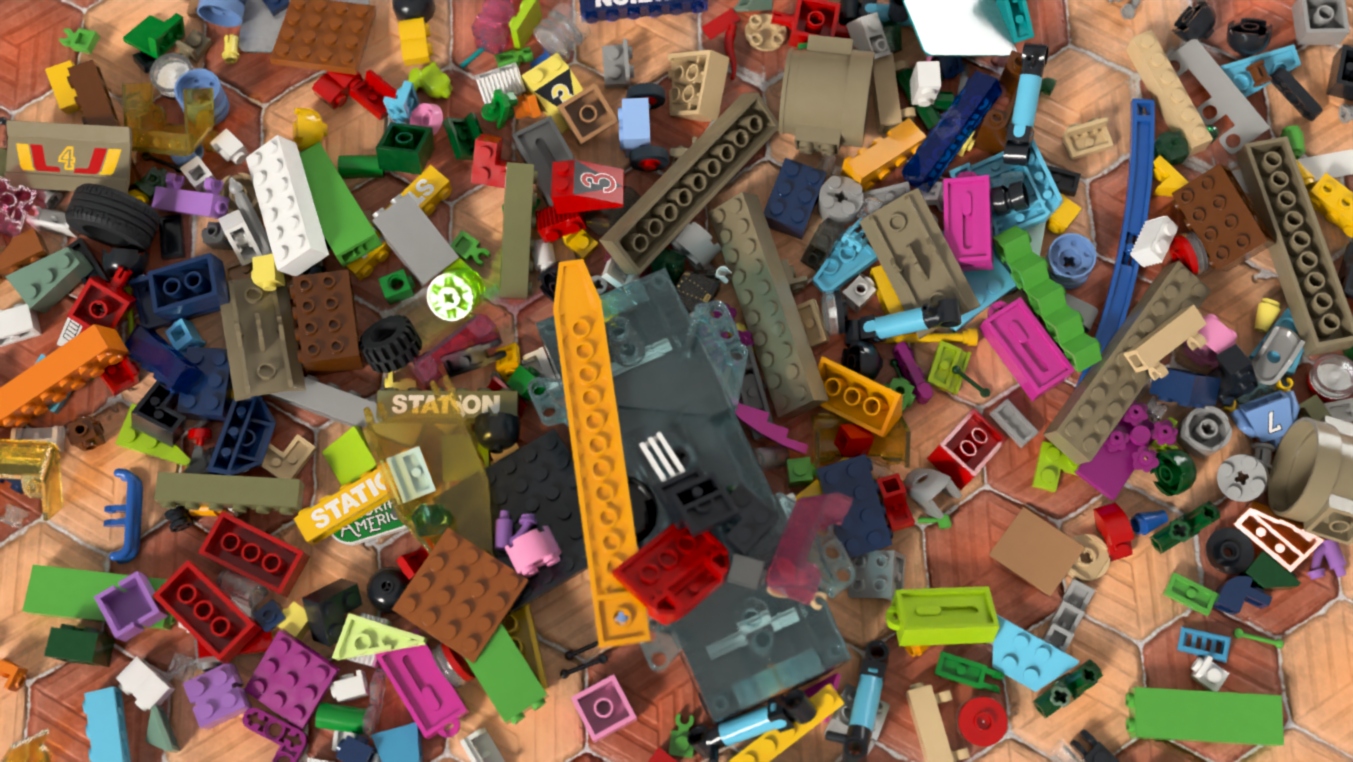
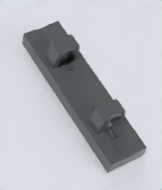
M748 345L728 351L743 405L768 412L767 422L774 424L752 346ZM750 428L753 440L763 437Z

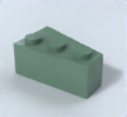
M66 247L5 277L30 309L46 314L94 268L81 252Z

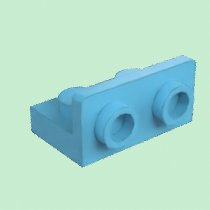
M405 80L402 87H399L396 92V99L386 96L383 99L390 119L395 123L409 124L412 111L420 103L413 83Z

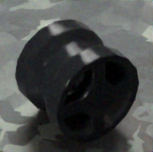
M176 506L175 509H169L164 513L165 518L170 522L169 528L171 532H180L193 525L192 518L187 514L189 510L185 509V506Z

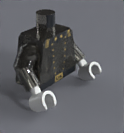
M720 266L717 270L685 271L681 279L671 274L666 278L670 288L676 295L679 307L687 323L693 329L698 328L696 323L699 324L701 321H704L703 317L720 292L719 280L723 283H728L729 280L725 275L732 274V272L726 266Z

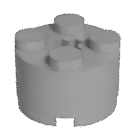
M830 177L822 185L817 202V210L822 220L833 227H844L856 221L864 200L862 186L849 177Z
M691 221L670 242L675 255L681 259L683 257L687 258L690 261L688 263L689 266L696 272H699L701 269L704 270L721 251V246L718 242L714 245L711 242L713 237L696 222L691 224Z
M1205 406V409L1196 408L1180 421L1176 439L1178 444L1189 454L1206 458L1219 451L1230 441L1232 426L1230 427L1227 415L1219 408L1214 406Z
M1234 455L1220 465L1217 473V482L1220 490L1228 498L1245 502L1254 500L1265 492L1269 483V472L1266 465L1252 455ZM1241 471L1243 474L1249 475L1245 485L1243 481H1238L1237 478L1240 476Z

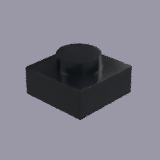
M143 51L133 54V61L145 74L156 70L164 62L162 57L156 59Z

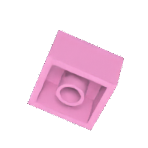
M614 674L571 697L594 743L637 720Z

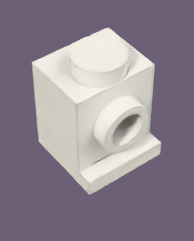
M227 128L210 142L218 154L227 162L231 160L236 166L242 164L249 155L245 146Z
M196 156L180 168L197 192L205 193L204 181L206 177L216 180L199 156Z
M859 275L842 292V302H846V305L857 314L875 295V283L869 277L862 278ZM859 287L863 293L858 292L857 288Z
M357 670V676H354V673L340 676L339 681L331 684L333 698H337L338 702L345 703L370 696L366 673L362 670Z

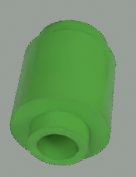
M1299 126L1283 128L1280 137H1288L1295 159H1300L1306 153L1303 131H1301Z

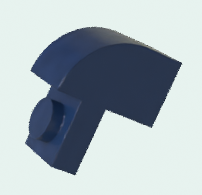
M1237 576L1222 583L1215 592L1218 595L1213 607L1233 616L1240 613L1244 602L1263 609L1270 605L1272 597L1265 594L1266 591L1259 587H1250L1253 578Z

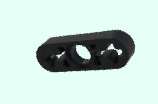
M1278 67L1270 75L1273 78L1271 83L1305 119L1314 121L1322 113L1321 106L1286 69Z

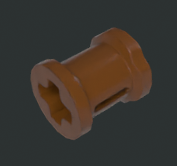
M1265 60L1257 61L1245 68L1254 81V88L1265 85L1273 80L1272 76L1268 75L1264 66Z

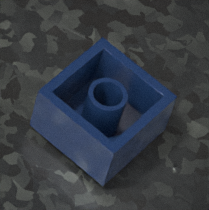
M1167 368L1169 373L1165 377H1159L1155 381L1152 379L1149 393L1158 395V400L1165 402L1173 401L1181 406H1193L1205 409L1206 405L1215 406L1221 378L1176 368Z

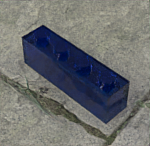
M140 324L136 325L125 343L130 352L129 357L137 362H141L143 369L154 373L153 378L166 384L165 388L174 394L181 392L189 395L203 372L155 330Z

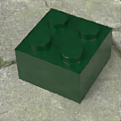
M390 122L376 146L379 169L421 175L435 150L432 127Z
M61 624L60 628L51 627L44 656L64 662L109 667L115 639L108 637V632L99 631L100 629L90 627L82 629L76 628L73 625Z

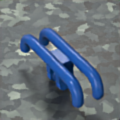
M118 468L114 471L115 477L127 482L126 505L105 506L104 512L110 514L126 513L125 518L104 520L103 526L110 528L125 527L123 548L119 551L111 552L109 555L112 561L124 564L134 560L140 550L143 484L139 476L128 469Z

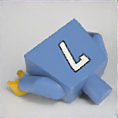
M1291 378L1286 379L1288 387H1284L1281 384V380L1276 383L1279 391L1239 405L1240 409L1236 408V400H1234L1232 407H1222L1225 411L1231 412L1230 417L1239 430L1250 438H1257L1260 442L1269 441V444L1275 446V449H1277L1282 436L1296 422L1300 410L1296 395L1290 389L1293 386Z

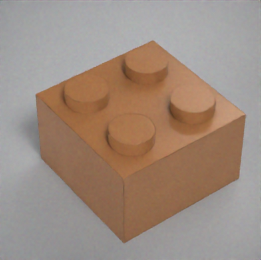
M596 83L557 107L579 146L618 122Z

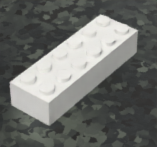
M277 135L247 156L246 161L276 268L278 271L298 276L327 257L329 252L297 144Z

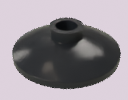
M1221 528L1212 533L1207 540L1205 548L1207 559L1216 570L1222 573L1239 574L1245 571L1254 559V547L1251 540L1238 529ZM1224 549H1228L1231 552L1230 557L1224 554Z

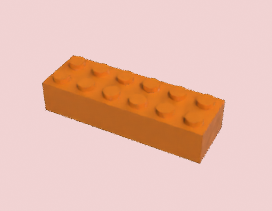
M93 324L0 388V426L17 428L26 426L30 423L29 420L47 412L48 406L63 401L67 398L68 393L84 387L87 380L100 376L105 372V368L121 362L123 356L129 353L116 329Z

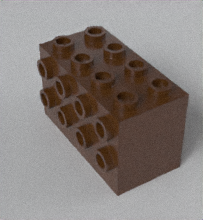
M1218 164L1171 193L1174 197V200H1172L1173 205L1179 212L1182 211L1185 215L1184 223L1190 231L1194 230L1196 233L1195 241L1202 250L1205 248L1209 255L1207 261L1213 269L1217 268V270L1228 272L1276 244L1234 174L1227 166Z
M349 270L293 276L290 294L294 301L292 312L297 325L295 337L299 348H301L297 349L298 361L302 365V370H306L308 375L317 376L363 369L362 354L358 345L360 339L354 292Z

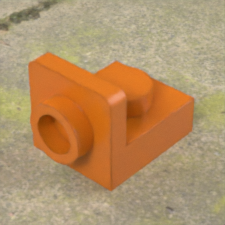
M530 92L516 96L518 104L513 107L516 119L528 116L531 118L541 116L535 94Z
M0 658V676L8 678L4 689L17 692L26 681L28 669Z

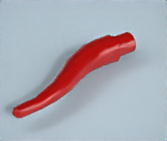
M732 23L729 24L725 32L724 48L731 65L732 73L730 79L734 80L737 64L733 44L737 26Z

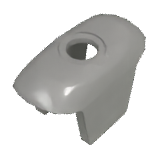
M1275 326L1270 331L1252 360L1258 382L1266 385L1277 383L1294 362L1305 344L1295 332L1282 326ZM1270 351L1277 352L1280 356V361L1271 363L1267 359V353Z
M916 468L908 473L903 481L907 495L927 515L942 519L944 515L932 499L940 491L957 499H960L962 496L950 479L951 477L933 469ZM927 475V478L922 483H918L920 478Z

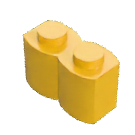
M424 18L398 21L401 51L405 67L431 63L430 56H434L432 43H428V37L431 36L429 23L425 24Z

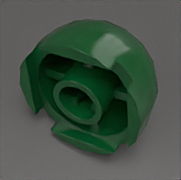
M1165 449L1156 453L1159 465L1156 468H1151L1150 474H1155L1158 481L1153 482L1161 493L1167 496L1179 495L1193 486L1197 476L1196 465L1186 452L1179 449Z

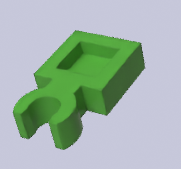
M66 28L63 31L68 37L65 39L59 38V41L65 47H71L74 51L92 54L100 36L96 31L78 28L77 32L74 33L71 29Z
M530 47L522 48L517 52L513 49L494 55L498 68L516 62L517 66H520L522 62L534 61Z
M462 230L450 245L459 257L467 262L472 257L480 267L484 266L483 261L479 260L480 256L491 257L487 249H479L481 244L478 240Z
M677 714L675 720L679 729L678 731L671 730L669 755L693 758L694 748L688 743L687 738L690 733L688 732L689 728L693 725L694 717L690 715L689 722L682 724L680 722V714Z

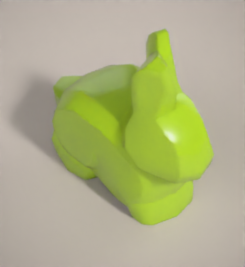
M435 61L422 70H419L417 67L411 70L408 82L413 83L415 91L418 88H422L429 97H444L447 99L450 97L453 90L450 84L451 80L436 66Z

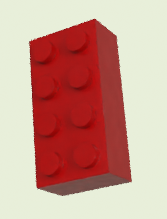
M221 511L198 551L200 555L285 598H288L310 558L305 552Z
M189 560L152 595L218 661L228 664L262 629L208 575Z

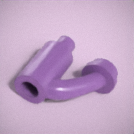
M500 511V519L496 520L495 550L506 551L505 547L507 545L510 548L513 547V540L529 532L531 526L537 524L535 515L522 514L521 519H519V524L522 526L512 536L513 521L509 519V511Z
M1329 539L1323 541L1314 551L1311 572H1308L1307 575L1310 576L1311 580L1326 576L1324 573L1326 571L1325 568L1320 569L1324 555L1330 570H1335L1337 578L1347 575L1344 568L1347 563L1339 543Z

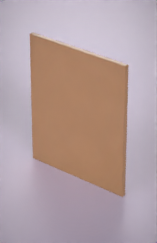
M1023 507L989 553V556L1051 597L1086 547Z

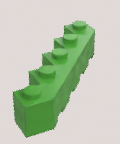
M1015 225L992 237L998 258L1002 264L1007 262L1011 268L1012 273L1010 276L1019 290L1024 289L1029 298L1027 300L1028 305L1036 317L1040 315L1045 321L1046 327L1044 329L1055 343H1059L1064 351V356L1077 372H1081L1101 361V345L1099 341L1084 332L1082 325L1084 319L1081 313L1067 306L1065 300L1066 291L1061 284H1057L1049 278L1047 270L1049 265L1046 259L1032 252L1030 234Z

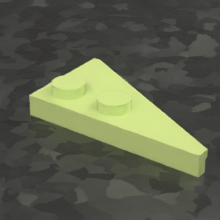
M349 613L332 658L342 660L426 645L427 638Z

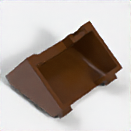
M1011 51L998 84L1005 86V97L1011 98L1007 112L999 109L990 110L984 118L973 148L992 155L1003 152L1008 142L1006 140L1009 124L1012 122L1022 68V54L1019 52Z

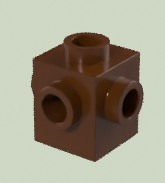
M80 416L74 422L67 424L69 429L67 437L70 444L84 452L93 450L97 446L106 443L102 424L90 416Z

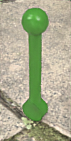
M1239 628L1233 631V636L1238 639L1245 637L1273 644L1277 648L1284 647V642L1281 639L1272 640L1244 633Z

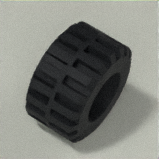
M395 315L382 318L373 323L361 335L358 345L373 371H377V373H390L407 366L419 355V351L422 349V340L409 318L404 315Z

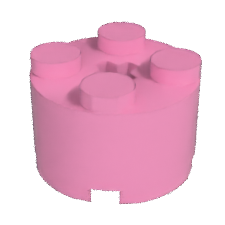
M1208 314L1207 316H1202L1207 324L1198 330V333L1206 339L1207 344L1202 348L1197 347L1192 351L1186 340L1183 342L1185 346L1183 351L1194 363L1202 367L1205 364L1211 365L1210 368L1213 369L1218 366L1216 355L1235 345L1237 334L1222 324L1217 316Z
M543 526L545 531L539 532L537 528L513 540V547L510 548L508 545L505 547L518 575L523 574L526 578L531 577L539 572L538 568L547 564L549 567L561 560L559 555L562 551L549 526Z

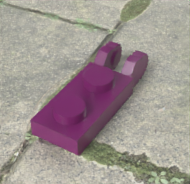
M905 341L900 342L892 350V354L899 362L898 366L904 379L914 386L912 394L916 395V401L922 405L926 404L932 398L933 390H931L930 384L924 382V374L914 361L912 349L907 347Z

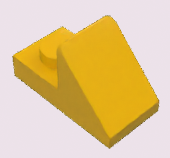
M1161 155L1153 161V177L1162 183L1152 195L1173 196L1171 193L1189 183Z

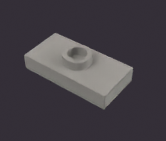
M1008 398L989 414L1020 448L1039 433Z

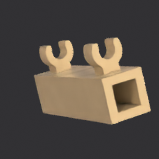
M893 52L887 56L874 59L871 85L878 134L888 133L889 130L908 118L914 122V117L916 116L914 107L900 110L896 74L898 75L903 70L908 69L909 62L908 60H901L894 63Z
M1195 305L1183 308L1123 354L1136 373L1148 369L1150 377L1155 381L1169 373L1167 368L1159 361L1187 340V344L1192 351L1197 347L1202 348L1207 344L1204 336L1198 333V330L1207 323Z
M924 682L910 685L911 690L905 692L925 762H955L970 758L967 748L951 752L937 704L953 700L950 690L934 694L932 685L925 686Z

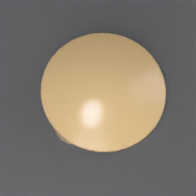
M755 14L750 17L745 27V36L752 47L761 51H773L785 43L787 39L786 26L771 24V14Z

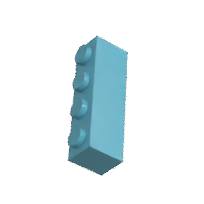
M109 687L84 693L85 700H83L82 705L88 720L86 735L91 743V748L89 749L90 761L131 762L122 690L117 687Z

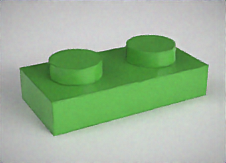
M1173 572L1162 595L1208 616L1218 593Z

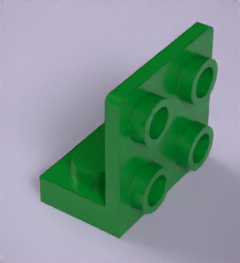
M175 13L171 18L163 22L149 15L123 37V41L159 59L175 45L177 40L185 37L183 16Z

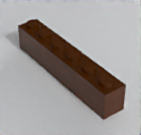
M92 59L67 68L70 75L67 76L68 83L72 89H75L77 94L74 97L75 102L84 114L82 117L83 124L121 127L99 65ZM132 155L128 191L142 187Z

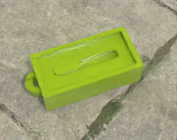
M989 586L895 590L891 607L888 608L885 615L887 626L896 630L899 646L993 643L1000 627Z

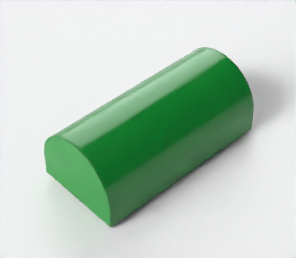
M377 154L342 155L338 157V172L342 179L385 177V170L379 169Z
M321 702L317 709L315 724L317 728L363 735L370 718V710Z

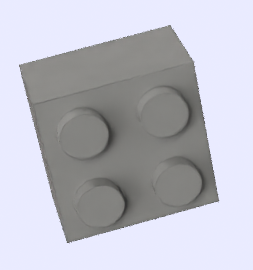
M1296 0L1292 6L1297 45H1340L1350 33L1345 0Z

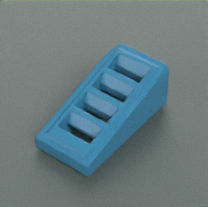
M1181 626L1177 650L1199 657L1210 655L1213 658L1212 660L1226 663L1231 637ZM1188 634L1192 635L1190 647L1185 646ZM1197 637L1202 638L1200 649L1195 648ZM1207 640L1212 641L1210 652L1205 651ZM1217 642L1222 643L1220 654L1215 653Z

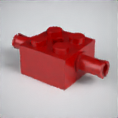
M797 0L795 12L792 14L773 10L771 24L786 26L791 30L789 46L798 47V43H808L809 35L851 39L847 26L841 25L838 22L840 3L825 0Z
M119 265L110 282L98 275L88 279L67 314L68 318L83 326L80 333L93 324L119 331L137 301L135 297L122 289L130 275H132V271H123L124 267ZM99 304H103V305H104L105 311H102V310H101V309H102V306L99 305Z

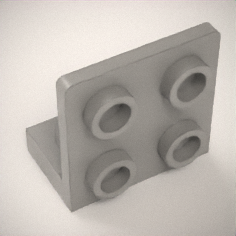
M894 550L871 551L851 558L848 596L850 598H885L892 601L895 590L904 589L906 556Z
M846 684L841 695L845 704L834 712L824 735L827 730L847 734L857 691L856 687ZM882 700L879 701L868 755L878 739L890 704Z

